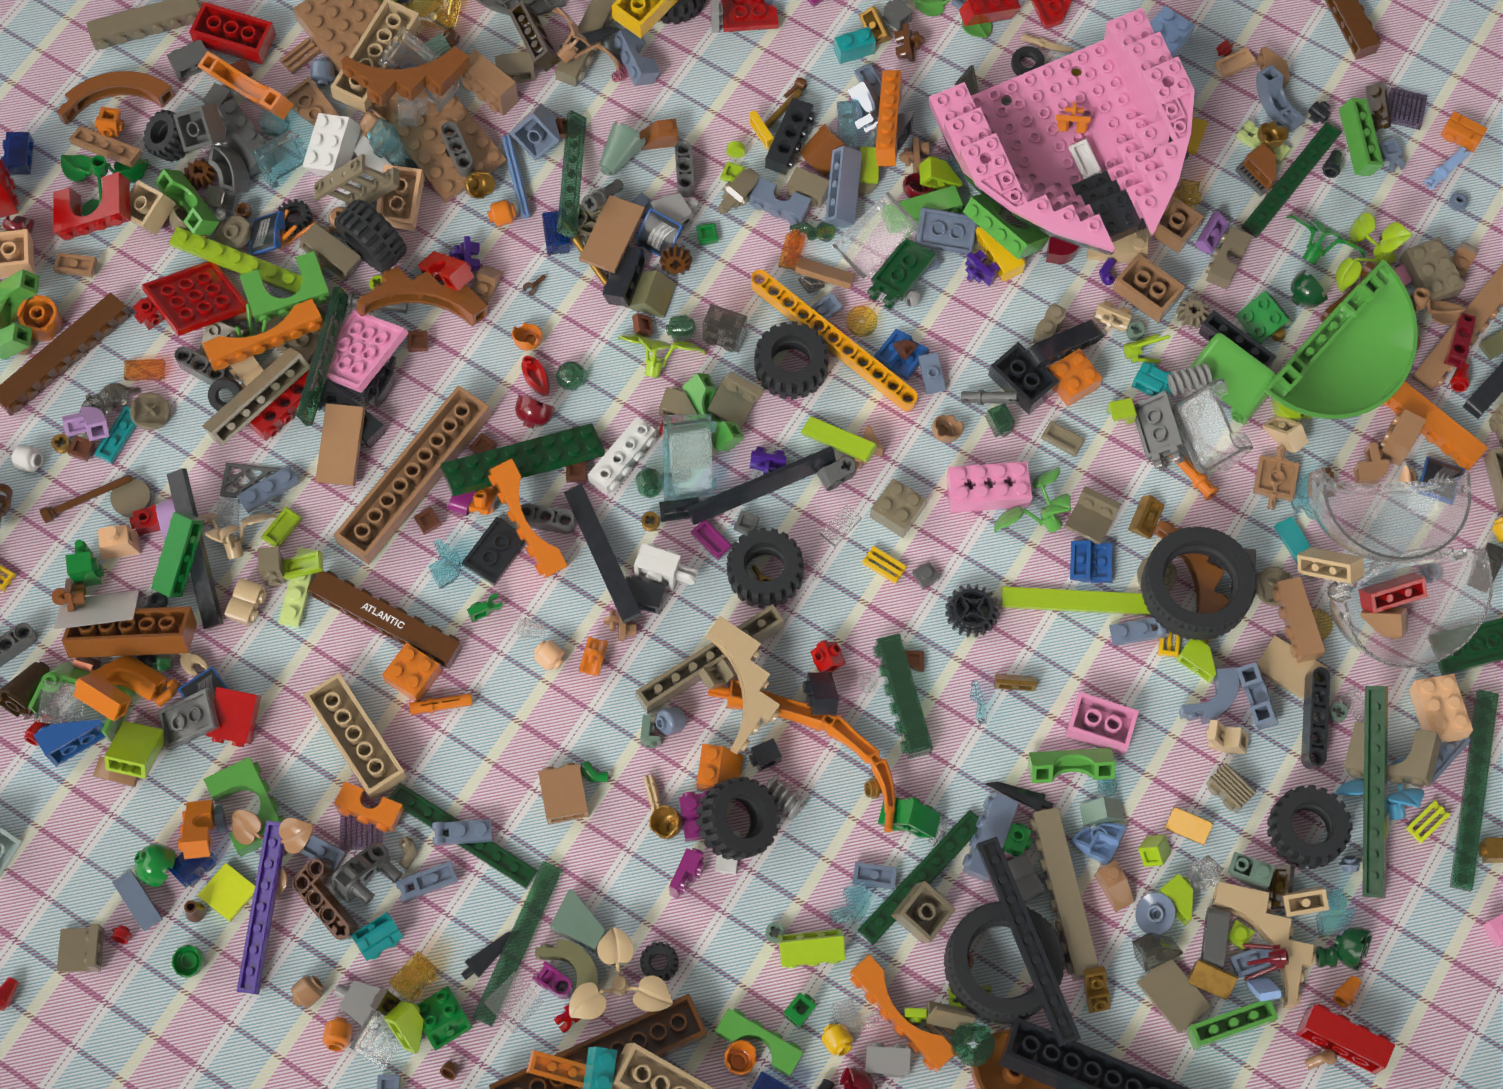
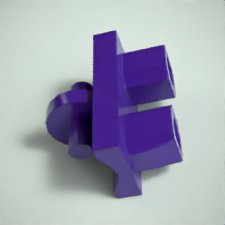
M464 236V242L460 246L455 245L454 250L449 252V256L468 262L472 268L471 272H477L480 269V259L471 258V255L479 254L480 243L470 241V236Z
M981 250L974 254L970 252L966 256L967 261L965 262L967 266L965 271L969 274L967 280L969 282L976 280L978 283L983 281L988 286H991L995 276L999 273V266L993 262L989 266L984 265L983 263L986 261L987 256Z
M757 446L755 451L751 452L749 468L764 471L763 475L786 465L787 457L782 450H776L774 454L766 453L767 449L765 447Z

